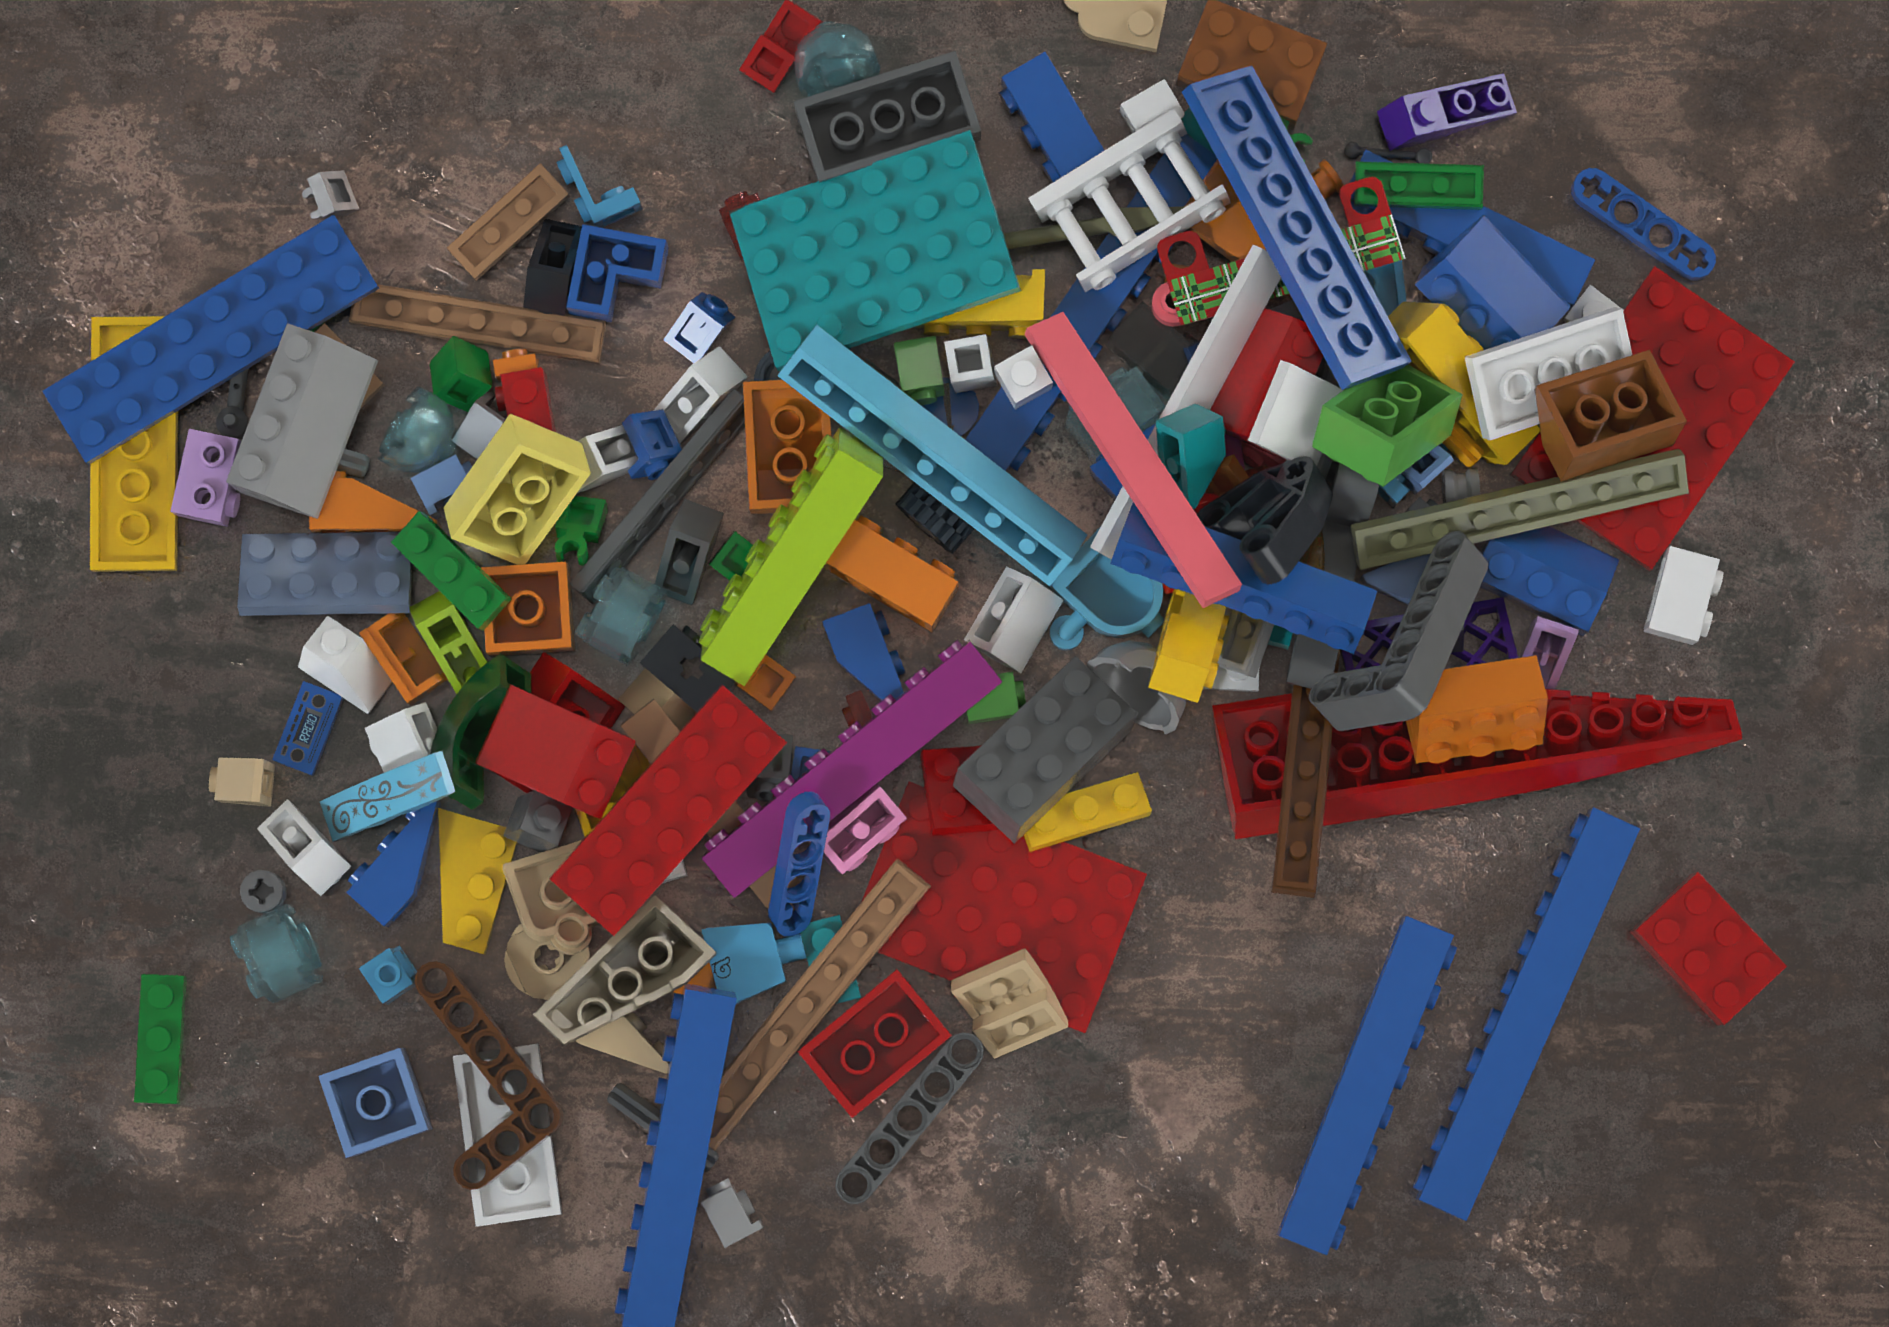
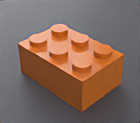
M860 515L857 521H853L823 568L933 633L958 591V581L954 579L955 571L936 559H933L931 564L926 563L918 558L919 554L916 547L899 537H896L894 542L889 541L881 536L882 528Z
M1537 655L1444 669L1427 708L1417 717L1406 720L1416 763H1442L1450 758L1469 755L1482 757L1495 751L1508 749L1527 750L1535 745L1543 744L1548 697Z

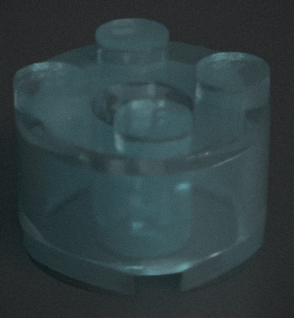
M615 567L609 577L605 575L599 583L593 596L599 602L594 606L591 613H585L575 634L581 637L582 642L629 666L639 653L633 650L636 643L646 642L666 603L663 599L668 595V591L625 567L621 569Z
M285 904L239 925L237 933L230 936L233 951L239 959L244 958L250 974L246 975V981L251 993L256 999L264 996L271 1003H277L323 981V975H315V969L322 966L315 943L304 922L295 925L290 915L297 912L289 904Z

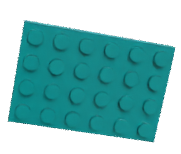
M970 130L873 162L872 165L820 183L817 181L729 211L773 361L779 372L816 325L849 349L1021 291L975 140Z

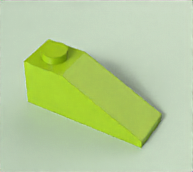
M438 591L411 606L410 613L416 627L457 694L472 675L488 663V660L461 612Z

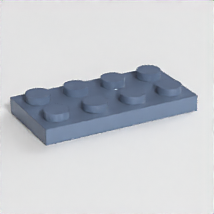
M399 532L242 534L237 605L239 616L410 613L412 563L391 543Z

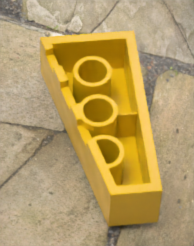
M1402 302L1388 316L1412 360L1408 365L1463 394L1455 422L1484 450L1482 458L1487 463L1507 465L1540 432L1538 425L1493 440L1482 438L1464 357L1484 349L1478 341L1464 333L1458 325L1460 322L1459 317L1449 306L1441 303Z

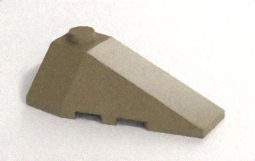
M654 895L615 936H612L533 1014V1017L565 1046L686 985L717 953L665 903Z

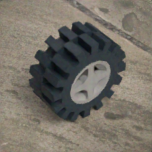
M915 482L895 503L907 518L912 520L927 536L931 537L938 545L951 554L959 548L975 529Z

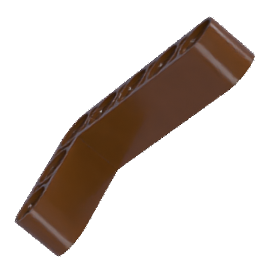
M438 961L428 962L419 968L415 976V986L419 994L513 1112L512 1115L462 1153L455 1161L453 1173L457 1183L469 1190L482 1189L555 1133L562 1124L563 1110L455 970L445 963ZM434 969H441L447 976V985L439 993L430 992L425 982L428 973ZM465 1002L472 1007L474 1017L469 1025L459 1027L452 1019V1011L457 1004ZM487 1036L495 1037L500 1043V1053L492 1061L484 1060L478 1052L479 1043ZM513 1070L523 1072L527 1078L526 1089L518 1095L511 1094L505 1087V1078ZM539 1104L548 1105L554 1113L552 1124L545 1129L536 1127L531 1120L532 1110ZM507 1130L514 1132L520 1140L518 1151L511 1156L500 1152L497 1144L499 1136ZM473 1157L480 1159L486 1168L485 1176L477 1183L469 1181L465 1177L463 1169L465 1163Z

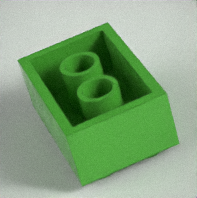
M1406 365L1403 369L1344 389L1322 406L1312 447L1327 455L1331 460L1341 463L1363 475L1368 481L1384 487L1451 436L1463 394L1416 368Z

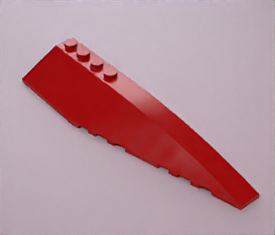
M1546 689L1548 701L1543 744L1535 745L1527 750L1508 749L1495 751L1482 757L1469 755L1450 758L1442 763H1416L1406 721L1338 731L1333 727L1323 826L1485 801L1571 784L1697 753L1742 740L1743 735L1732 699L1677 696L1674 701L1656 700L1653 699V695L1636 694L1635 699L1610 697V693L1592 692V696L1571 695V690ZM1292 693L1212 705L1227 805L1235 840L1278 832Z

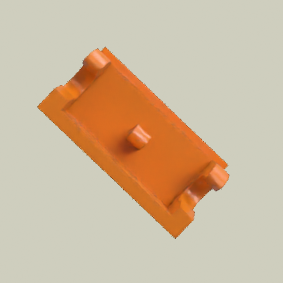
M388 613L368 628L359 632L409 705H414L448 681L437 660L405 613Z

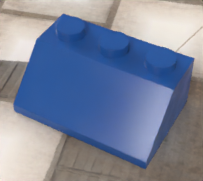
M1485 215L1481 216L1424 265L1415 282V286L1432 303H1441L1449 306L1459 317L1460 322L1458 325L1466 335L1478 341L1484 350L1553 328L1571 307Z
M1550 526L1487 540L1481 554L1487 559L1489 565L1480 588L1503 597L1505 600L1545 619L1578 629V635L1584 636L1589 632L1608 592L1619 559Z

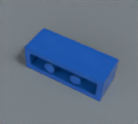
M1046 52L1001 77L1003 90L998 92L1008 112L1012 114L1017 111L1025 126L1021 127L1020 131L1032 150L1039 147L1045 157L1046 162L1041 165L1051 183L1105 151Z

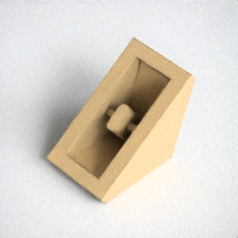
M646 669L640 673L618 698L633 714L654 698L679 731L696 713L678 695Z

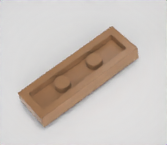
M540 163L447 247V250L477 281L570 196Z

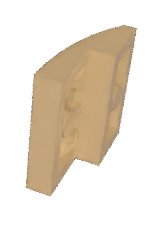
M1026 948L951 980L952 994L973 1019L972 1031L994 1059L1068 1028V1020L1055 993Z

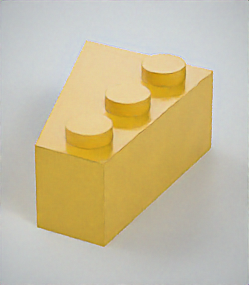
M1032 269V276L1016 275L1021 289L1020 292L915 327L924 328V334L930 336L949 335V329L966 330V336L969 337L985 334L987 337H991V331H1008V337L1027 339L1025 337L1027 327L1043 321L1045 269Z
M1174 589L1164 618L1148 688L1198 703L1203 687L1211 689L1219 666L1217 662L1222 651L1223 637L1229 620V616L1224 615L1225 606L1211 604L1202 608L1193 594Z

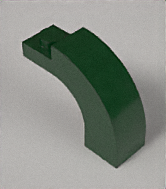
M501 653L473 674L456 694L441 719L430 754L439 751L443 752L455 792L448 795V797L457 800L471 810L484 802V767L475 762L510 684L531 693V673Z

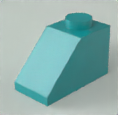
M1195 403L1156 420L1158 457L1193 509L1197 507L1226 455L1223 416Z

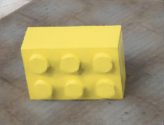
M509 414L443 507L451 539L514 564H526L591 474L582 443Z

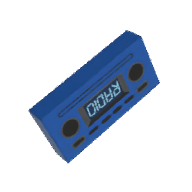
M303 681L272 760L314 776L344 698L334 692Z

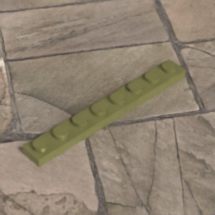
M1680 449L1670 450L1623 461L1564 481H1560L1559 477H1554L1352 524L1351 532L1356 564L1362 570L1431 554L1436 543L1452 531L1463 532L1474 544L1688 494L1685 456Z

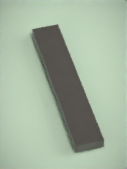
M733 388L569 583L591 604L598 600L745 425L743 395Z

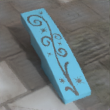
M439 751L345 789L320 801L332 842L346 839L367 828L382 825L400 815L415 812L454 793L455 789L443 752Z

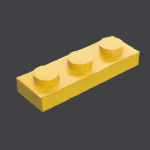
M1136 772L1066 793L1024 834L1029 851L1032 852L1150 816L1152 809L1139 773Z

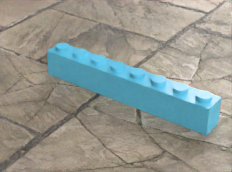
M818 325L813 328L777 375L1048 586L1055 581L1073 560L1087 537V534Z

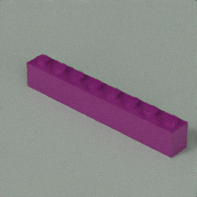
M958 639L938 654L942 661L930 672L925 667L919 669L904 682L909 688L896 699L891 693L871 709L875 714L872 719L863 726L858 721H855L837 736L842 742L829 753L824 747L804 763L808 768L805 773L796 780L791 775H788L770 790L775 797L763 807L756 801L737 817L741 822L737 828L729 834L723 828L704 843L708 851L703 854L702 860L733 898L737 897L777 864L786 809L794 797L804 792L817 793L830 810L831 821L1002 683L1001 678L970 640L963 645Z

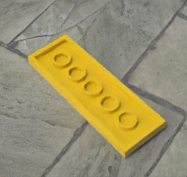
M165 316L91 317V361ZM178 411L90 464V570L92 572L177 571L178 516L170 511L178 479Z

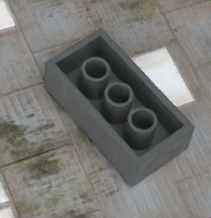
M956 51L793 101L797 119L819 183L870 166L876 161L968 130L973 134L975 142L981 140V128Z
M1075 656L957 769L953 786L1015 844L1131 731L1138 713Z

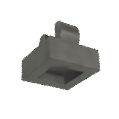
M344 170L318 172L307 178L310 187L302 192L303 198H315L318 209L310 213L312 219L327 218L335 215V217L347 216L359 209Z

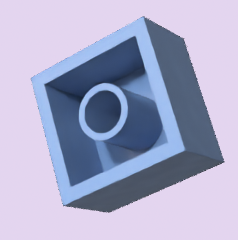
M398 1048L318 1076L346 1158L354 1157L433 1129L406 1048Z

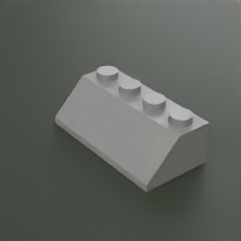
M287 323L226 483L242 494L318 519L378 360L327 336Z

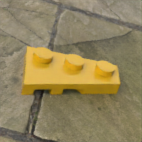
M438 808L443 943L485 955L507 883L503 872V864L513 861L518 843L503 836L506 827Z

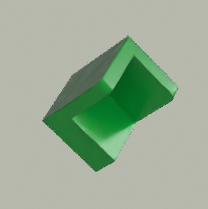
M452 336L430 361L433 398L469 412L474 402L492 387L488 352L460 338Z

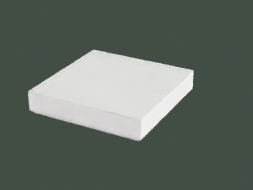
M1280 360L1248 441L1289 461L1298 457H1310L1317 466L1322 452L1313 448L1312 444L1322 406L1343 390L1291 363Z

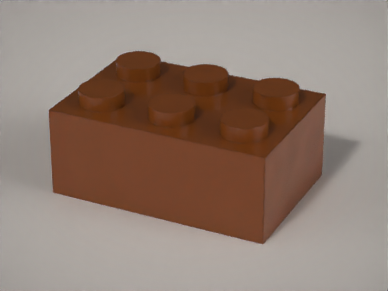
M1208 0L1178 74L1176 85L1186 88L1192 83L1252 65L1279 116L1290 121L1287 128L1294 130L1327 43L1220 1Z

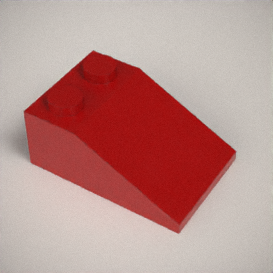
M510 684L475 763L561 803L602 819L636 740Z

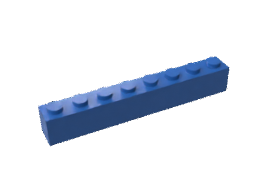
M1402 917L1276 1235L1324 1255L1328 1254L1330 1248L1338 1249L1346 1230V1226L1340 1224L1346 1208L1354 1209L1362 1186L1356 1184L1362 1168L1370 1169L1378 1149L1377 1145L1372 1144L1377 1128L1385 1130L1393 1112L1394 1106L1387 1104L1393 1088L1401 1090L1410 1066L1403 1064L1409 1048L1417 1050L1426 1026L1419 1024L1425 1008L1433 1010L1441 990V986L1435 984L1441 968L1448 971L1455 956L1457 947L1451 945L1454 937L1453 934L1411 917Z
M686 984L682 994L674 993L670 1019H676L677 1025L675 1035L666 1036L662 1061L669 1062L667 1078L659 1077L654 1103L661 1104L659 1120H650L646 1145L654 1146L651 1163H642L638 1187L646 1188L643 1205H634L630 1229L638 1230L635 1247H626L622 1270L630 1272L627 1289L619 1288L615 1305V1313L622 1314V1327H675L737 1000L735 992Z

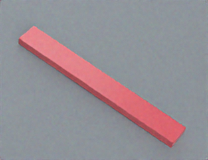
M1064 312L1027 327L1025 337L1033 346L1038 357L1202 608L1239 592L1242 586L1241 581Z

